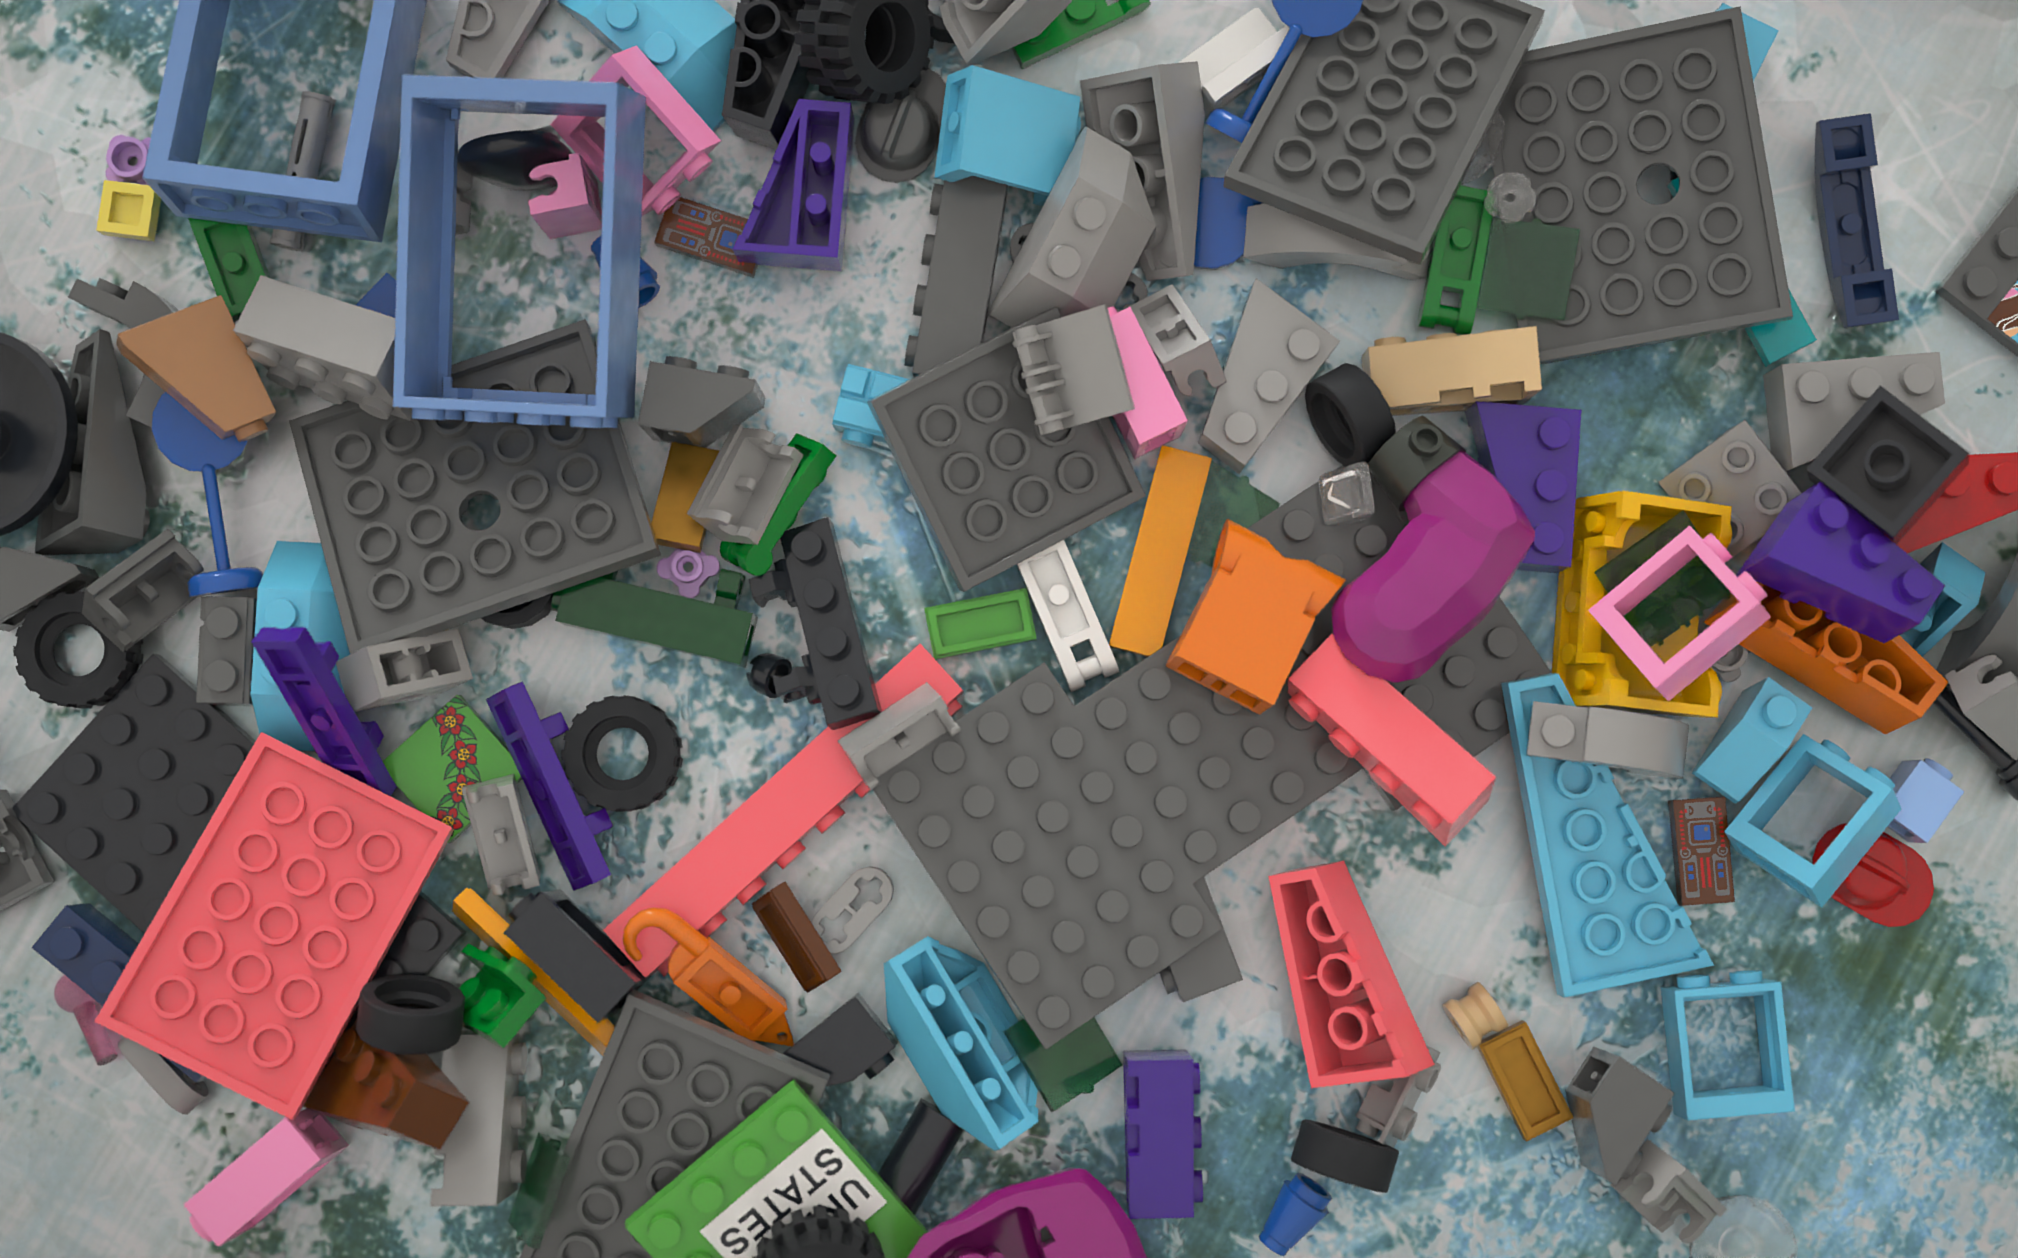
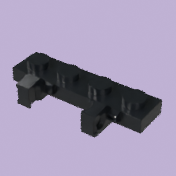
M826 517L787 530L780 538L785 559L774 562L775 571H769L763 575L748 579L753 599L760 607H765L769 600L775 598L787 600L791 607L797 606L809 654L801 656L804 667H793L789 675L781 678L772 675L776 694L784 703L807 697L810 705L822 703L827 726L832 730L873 718L881 713L882 710L834 525Z

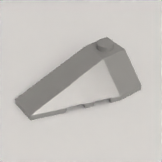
M1198 61L1160 64L1080 80L1086 127L1131 152L1156 223V227L1138 259L1146 280L1151 281L1193 275L1205 118Z

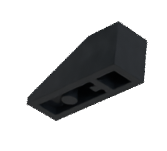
M858 992L782 1054L830 1074L827 1086L853 1081L863 1072L869 1079L875 1077L895 1060L889 1052L895 1048L897 1041Z

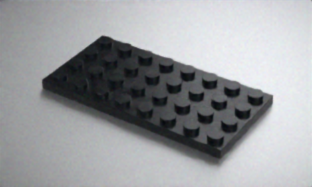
M152 654L12 807L17 818L144 934L256 742L216 705L196 703L197 688L158 654ZM421 891L372 980L390 975L413 974L428 976L465 935L466 931ZM358 1007L356 1008L344 1032L351 1028L356 1018L358 1017ZM335 1049L333 1050V1052H332L330 1058L328 1059V1061H327V1063H326L324 1069L322 1070V1072H321L319 1078L321 1077V1075H322V1073L324 1072L325 1068L327 1067V1065L329 1064L330 1060H331L332 1057L334 1056V1054H335Z

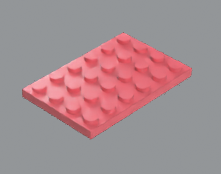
M261 732L95 1022L291 1120H295L358 1007L363 986L371 982L454 829Z

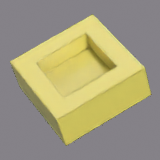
M104 180L96 231L105 236L155 242L161 198L149 185Z

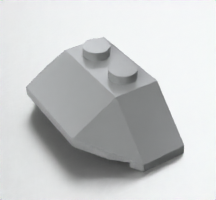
M1084 127L987 313L989 316L1013 328L1054 307H1057L1061 317H1065L1107 304V308L1115 305L1156 227L1131 152L1088 127Z

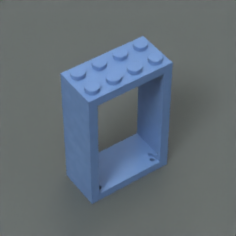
M179 0L142 177L178 217L382 243L400 148L402 75H413L427 0H374L340 181L337 182L197 164L231 0Z
M402 75L393 407L412 408L413 419L463 420L464 410V421L514 423V413H517V424L565 425L566 416H570V427L617 428L618 418H634L645 96L617 82ZM461 112L605 117L596 395L452 388L451 366L458 129Z

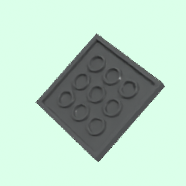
M1057 307L1040 313L867 401L959 591L965 592L1146 497L1109 417L1045 435L1040 434L1038 425L1035 426L1034 420H1036L1030 395L1026 394L1025 389L1028 388L1026 380L1022 379L1021 376L1023 369L1017 347L1014 348L1012 343L1015 341L1013 332L1023 327L1039 325L1062 318Z

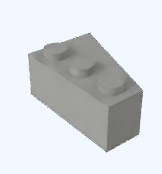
M462 1030L459 1042L448 1050L443 1051L441 1071L470 1103L441 1150L435 1149L436 1156L444 1155L443 1189H432L430 1206H497L518 1190V1183H524L527 1159L525 1150H518V1129H524L526 1125L527 1101L525 1096H519V1075H525L527 1046L526 1043H519V1031L503 1049L471 1030Z

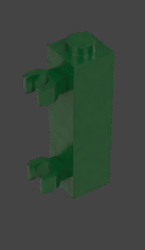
M721 569L714 604L615 581L618 571L553 593L551 609L552 611H557L555 621L563 625L746 668L758 617L754 613L737 609L746 576H743V573Z

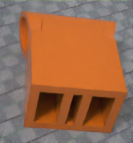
M1226 519L1218 540L1211 577L1165 666L1260 715L1275 704L1315 621V616L1331 600L1346 579L1309 560L1284 557L1266 538Z

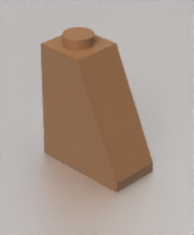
M221 295L118 333L116 344L120 353L222 440L235 435L238 442H243L268 431L266 423L272 421L276 410L251 357L247 354L245 344L233 331L236 325Z

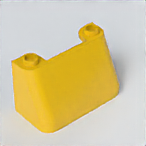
M1624 490L1576 499L1571 567L1559 572L1552 673H1559L1577 707H1598L1636 713L1699 718L1718 717L1722 685L1712 667L1708 668L1668 701L1651 684L1588 610L1688 526H1691L1702 539L1712 533L1727 549L1732 539V527L1730 525L1732 506ZM1695 556L1624 616L1664 663L1698 637L1703 563L1698 556Z

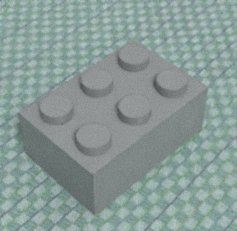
M260 276L233 331L248 347L247 354L254 360L262 363L268 370L266 375L270 380L288 389H296L298 384L311 388L316 395L334 404H342L344 399L357 403L362 410L380 419L387 420L390 415H394L409 421L411 420L412 408L393 407L394 317Z

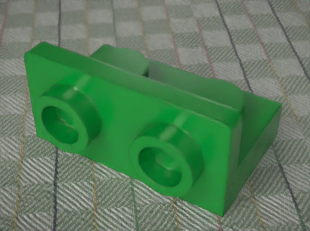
M468 943L461 953L478 967L480 971L475 977L466 980L459 987L465 996L462 1026L504 1049L547 997L532 984L537 975L520 960L513 956L508 959L492 946L483 951Z

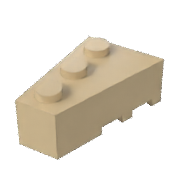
M1537 326L1508 330H1490L1457 336L1455 333L1430 335L1426 337V340L1406 342L1405 337L1380 338L1375 340L1374 346L1368 347L1361 356L1362 370L1370 376L1380 389L1389 405L1392 416L1466 411L1476 401L1523 405L1542 390Z

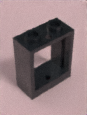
M562 890L540 891L536 895L530 892L508 915L514 922L503 933L597 1023L615 1015L624 1006L629 993L633 989L638 991L651 977L645 978L603 929Z

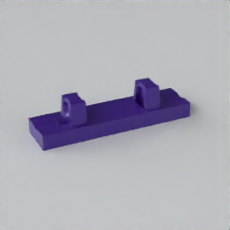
M262 627L251 643L321 762L391 796L397 786L377 752L384 735L376 721H359L331 672L339 659V655L332 642H314L306 627L286 629Z
M523 681L487 698L486 702L573 891L610 876L611 873L594 838L595 835L613 827L605 808H602L584 816L550 742L551 739L560 736L566 730L569 731L562 713L559 712L540 720Z

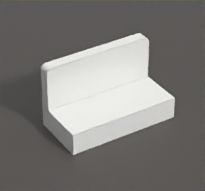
M1254 8L1179 62L1198 61L1203 104L1209 114L1217 108L1222 109L1263 79L1289 30L1287 25L1276 31L1261 9Z

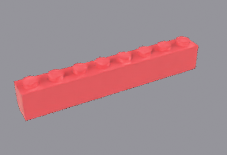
M921 643L875 684L882 711L927 682L942 697L949 708L947 709L948 713L953 717L963 707L957 699L964 692ZM870 719L836 730L827 727L603 929L645 978L653 975L656 971H659L664 977L668 975V958L677 941L660 928L647 927L641 930L636 939L637 947L642 953V959L634 961L626 953L622 941L624 928L629 920L638 912L649 908H666L678 914L706 938L710 937L727 921L722 912L730 904L738 899L742 905H745L767 885L761 876L777 863L782 870L786 868L806 849L800 842L815 827L823 834L845 814L840 805L848 797L856 792L860 798H863L871 791L838 742L839 739Z

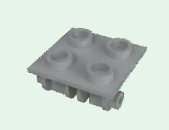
M1107 304L1039 325L1023 327L1013 332L1015 340L1012 342L1013 347H1017L1023 369L1021 376L1022 379L1026 380L1028 387L1025 389L1026 394L1030 395L1036 416L1034 423L1035 426L1038 425L1041 435L1135 409Z
M1746 420L1725 431L1716 441L1658 482L1668 496L1672 498L1732 506L1730 524L1732 527V539L1726 549L1732 557L1764 536L1785 504L1802 493Z

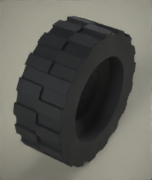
M65 591L56 593V596L53 598L46 597L39 601V605L34 610H29L23 617L25 621L21 627L18 626L15 635L17 636L16 646H13V656H16L18 663L15 667L18 674L23 676L26 681L25 686L31 692L38 693L40 695L39 698L46 702L56 703L58 706L82 709L92 708L93 705L104 706L137 672L139 664H142L144 654H141V645L144 644L143 639L123 653L82 614L84 592L76 591V593H70ZM78 624L94 628L100 634L104 643V656L101 663L94 671L83 676H73L64 672L58 666L54 656V646L58 636L66 628Z
M613 695L604 697V700L599 702L594 701L585 706L587 709L581 714L577 713L572 720L573 724L570 730L565 732L563 740L566 741L564 750H561V760L565 762L566 769L564 772L567 779L573 783L574 791L579 796L586 798L588 803L595 807L605 808L608 811L630 812L651 806V803L661 800L667 794L666 791L670 786H674L678 779L676 776L679 767L682 768L683 758L680 757V748H683L681 738L676 733L677 727L665 715L662 709L648 701L633 696ZM617 728H630L637 731L645 739L649 751L645 768L637 776L627 780L611 778L604 773L597 760V749L601 739L608 732Z

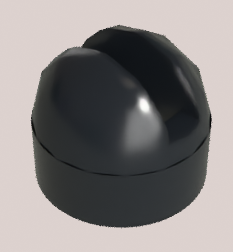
M759 654L750 661L753 667L751 672L746 674L748 683L758 693L769 698H777L779 696L776 694L772 675L780 678L789 675L792 671L791 662L775 654Z

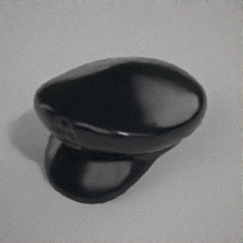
M549 125L534 130H517L475 138L461 146L458 152V163L465 172L495 186L512 190L533 191L544 190L558 185L557 180L551 177L544 178L541 181L532 180L529 173L535 167L569 160L568 154L572 153L560 141L562 137Z

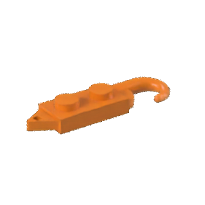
M649 908L638 912L629 920L624 928L622 941L626 953L634 961L642 959V953L636 943L637 935L641 930L647 927L662 929L677 941L668 958V974L676 986L734 1033L754 1042L762 1041L786 1046L794 1045L785 1011L788 1010L786 1000L710 937L706 938L682 917L666 908ZM780 1032H785L784 1035H778Z

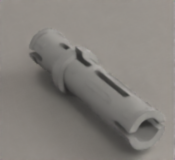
M303 91L286 175L318 179L336 100L323 94ZM273 229L270 244L303 252L306 233Z

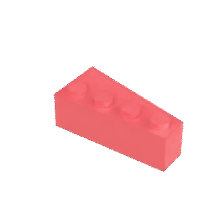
M1333 634L1288 678V694L1292 696L1289 699V703L1293 709L1310 723L1316 720L1330 734L1328 737L1337 749L1351 759L1354 757L1383 790L1393 795L1445 847L1489 801L1496 777L1386 680L1367 675L1344 656Z
M1338 861L1303 867L1268 876L1311 1088L1409 1077L1435 1065L1345 862Z

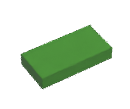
M1027 588L924 608L935 660L1037 640Z

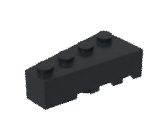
M740 0V2H737L734 49H731L722 110L723 118L736 136L777 149L798 99H804L810 84L806 77L808 67H801L798 55L801 53V46L795 44V33L800 32V22L796 21L798 9L804 10L806 5L804 0Z

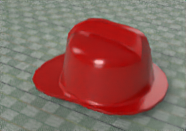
M1848 823L1840 824L1823 835L1816 844L1812 858L1813 865H1815ZM1883 832L1831 897L1872 922L1887 927L1906 926L1918 920L1930 906L1934 893L1933 875L1925 859L1914 849Z

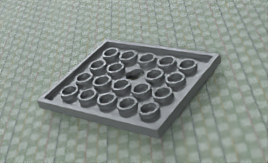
M1741 7L1529 50L1487 131L1518 328L1537 326L1540 365L1791 320L1793 313ZM1656 165L1668 167V169L1677 174L1680 182L1676 196L1669 202L1659 205L1646 202L1637 191V181L1643 171Z
M586 319L453 364L451 366L452 388L596 395L598 350L591 328ZM345 401L342 404H336L289 421L350 654L366 646L411 637H427L661 556L619 418L617 428L570 427V416H566L565 425L517 424V413H514V423L464 421V410L463 420L411 418L409 421L394 415H390L389 419L385 420L368 414L357 403ZM478 495H491L500 503V514L496 522L484 530L467 528L463 524L462 515L469 507V500Z

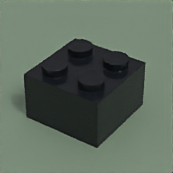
M1879 386L1807 467L1806 471L1811 482L1814 484L1819 481L1822 482L1891 541L1897 544L1968 466L1969 452L1882 386Z

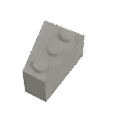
M1257 278L1249 292L1223 369L1227 382L1216 389L1198 442L1199 445L1238 474L1241 473L1340 342V340Z
M1940 352L1781 364L1763 375L1771 453L1786 472L1815 460L1879 386H1882L1919 415L1945 404Z

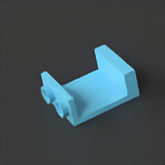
M974 65L947 75L934 178L955 182L970 176L980 177L1034 192L1033 204L1043 206L1079 135L1081 128V119L1078 115L1080 96Z

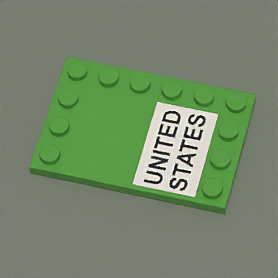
M794 1079L625 1220V1228L652 1258L758 1257L757 1244L762 1236L769 1239L773 1238L771 1226L780 1219L785 1225L792 1222L790 1213L802 1209L803 1217L813 1215V1206H825L827 1215L830 1216L834 1215L836 1208L846 1210L851 1222L857 1217L867 1223L869 1233L874 1232L880 1241L885 1258H907L921 1236L928 1232L822 1110L812 1102L807 1093Z

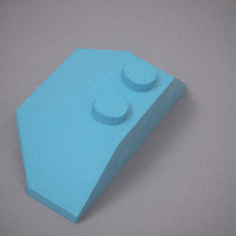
M558 0L560 6L614 54L637 45L713 132L725 121L722 116L730 52L731 49H734L737 25L735 18L715 0Z
M277 541L258 586L255 636L262 627H277L280 629L306 627L314 642L331 641L339 655L338 660L350 655L321 543ZM254 648L250 694L259 734L263 732L299 751H315ZM335 664L331 672L333 673L335 679L337 680L339 686L341 687L344 693L338 669Z
M929 936L885 962L884 978L887 1022L941 1114L994 1151L1001 1149L1038 1123V1108L1036 1107L1038 1053L986 965L956 949L939 944V941Z

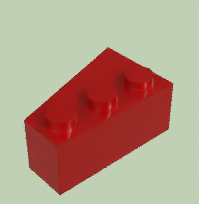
M2018 452L1969 455L1968 466L1896 545L1908 554L2017 511Z

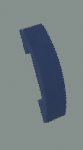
M1871 113L1820 120L1816 122L1814 155L1817 212L1828 278L1844 328L1897 321L1899 320L1893 271L1892 268L1884 269L1871 168L1878 165Z

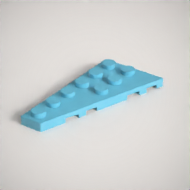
M1549 673L1501 683L1557 995L1565 998L1714 966L1706 949L1701 948L1690 928L1692 923L1682 906L1678 905L1666 883V874L1631 808L1627 803L1623 802L1612 781L1614 776L1609 767L1526 756L1532 702L1576 706L1559 673Z

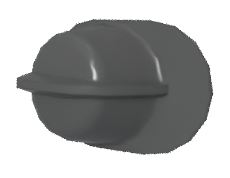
M930 68L927 71L922 70L920 72L922 81L916 88H909V95L902 100L894 99L893 103L889 104L867 102L855 138L857 155L865 169L882 181L900 183L914 179L927 169L936 153L939 144L946 83L938 73Z

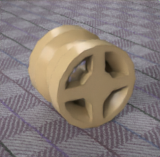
M1480 982L1471 985L1468 988L1467 995L1460 1000L1450 999L1442 1004L1450 1022L1472 1050L1482 1044V1038L1491 1031L1501 1032L1508 1027V1023L1498 1005Z

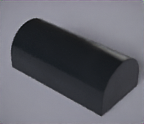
M922 1098L878 1172V1175L914 1215L919 1210L964 1131L941 1114L938 1107Z

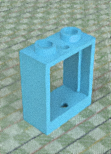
M1803 734L1724 832L1735 851L1822 908L1900 812L1901 806L1893 790L1895 784L1882 772L1870 766L1863 771L1850 763L1849 755L1833 742L1824 739L1819 744ZM1814 765L1868 798L1815 865L1762 832V829Z
M1744 970L1729 972V982L1710 983L1709 975L1706 974L1684 975L1676 977L1677 986L1661 987L1671 1091L1675 1093L1672 1097L1674 1115L1685 1120H1700L1795 1112L1782 985L1780 981L1763 979L1762 970ZM1754 996L1763 1085L1693 1091L1684 1002Z

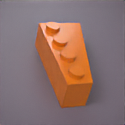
M1757 582L1768 595L1760 603L1771 618L1741 641L1739 645L1886 735L1921 718L1948 684V681L1900 635L1886 643H1882L1825 618V611L1802 601L1794 604L1780 598V591ZM1729 591L1706 618L1704 623L1711 626L1738 604L1739 601Z

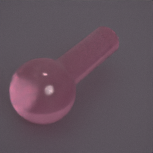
M63 975L57 981L54 988V999L57 1005L66 1012L74 1013L97 1065L101 1066L112 1062L118 1057V1054L106 1028L95 1022L99 1015L94 1005L96 1000Z

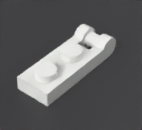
M1062 540L1018 563V569L1070 691L1074 692L1085 687L1084 681L1100 674L1107 678L1118 673L1119 668L1065 541ZM1089 640L1094 655L1076 662L1071 647Z

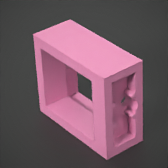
M636 45L611 55L589 81L617 82L626 87L630 85L635 92L646 97V105L687 149L655 185L643 173L642 216L653 210L660 215L680 198L681 193L677 190V187L685 179L689 182L695 180L712 164L713 160L708 154L721 140ZM558 115L550 125L575 153H580L590 170L603 183L605 129L597 122L600 117Z
M1113 306L1108 308L1135 409L1112 416L1135 460L1162 445L1180 438L1188 420L1131 307L1117 312Z
M1688 526L1588 610L1651 684L1668 701L1771 618L1760 603L1768 595L1746 571L1739 577H1736L1725 565L1732 558L1725 547L1712 533L1702 539L1691 526ZM1695 556H1698L1735 596L1739 603L1664 663L1624 616Z
M304 1109L299 1112L295 1120L285 1117L183 1204L191 1213L189 1220L192 1227L203 1239L209 1242L213 1240L218 1247L257 1225L347 1148L349 1144L325 1115L310 1109Z

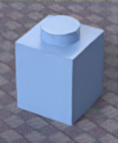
M1925 758L1924 761H1902L1889 778L1895 784L1893 790L1901 810L1888 825V828L1908 843H1928L1964 791L1950 781L1953 778V774L1936 761Z

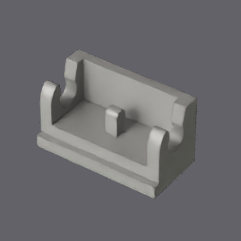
M1173 284L1129 306L1156 358L1165 372L1170 371L1177 388L1182 394L1186 396L1192 395V387L1187 380L1189 375L1196 370H1203V375L1213 388L1227 382L1210 338Z
M733 425L687 515L721 541L758 545L803 454L794 447L773 444L772 441L775 437L773 432Z
M1996 655L1984 656L1958 672L1952 670L1945 674L1963 714L2013 759L2018 760L2017 677L2010 671L1996 676L1990 683H1982L1983 676L1988 671L1994 670L2001 665L2002 661Z
M926 682L839 739L838 742L866 786L872 790L880 785L876 779L877 777L944 733L948 732L953 737L961 729L948 713L947 709L949 708L942 697Z
M511 774L462 787L488 889H492L493 895H501L505 892L506 888L515 885H522L524 889L540 886L541 873L515 775Z
M1648 1139L1639 1149L1643 1152V1155L1633 1174L1627 1179L1621 1177L1616 1186L1612 1183L1610 1184L1613 1189L1661 1233L1674 1224L1678 1215L1682 1213L1690 1214L1689 1225L1682 1229L1679 1235V1239L1685 1244L1696 1240L1716 1215L1721 1218L1727 1211L1717 1198L1687 1168Z

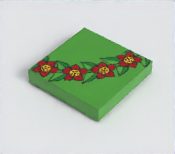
M458 694L383 760L396 786L419 811L454 829L447 843H452L471 826L462 787L511 774L515 775L516 783L522 780L508 747L468 702Z

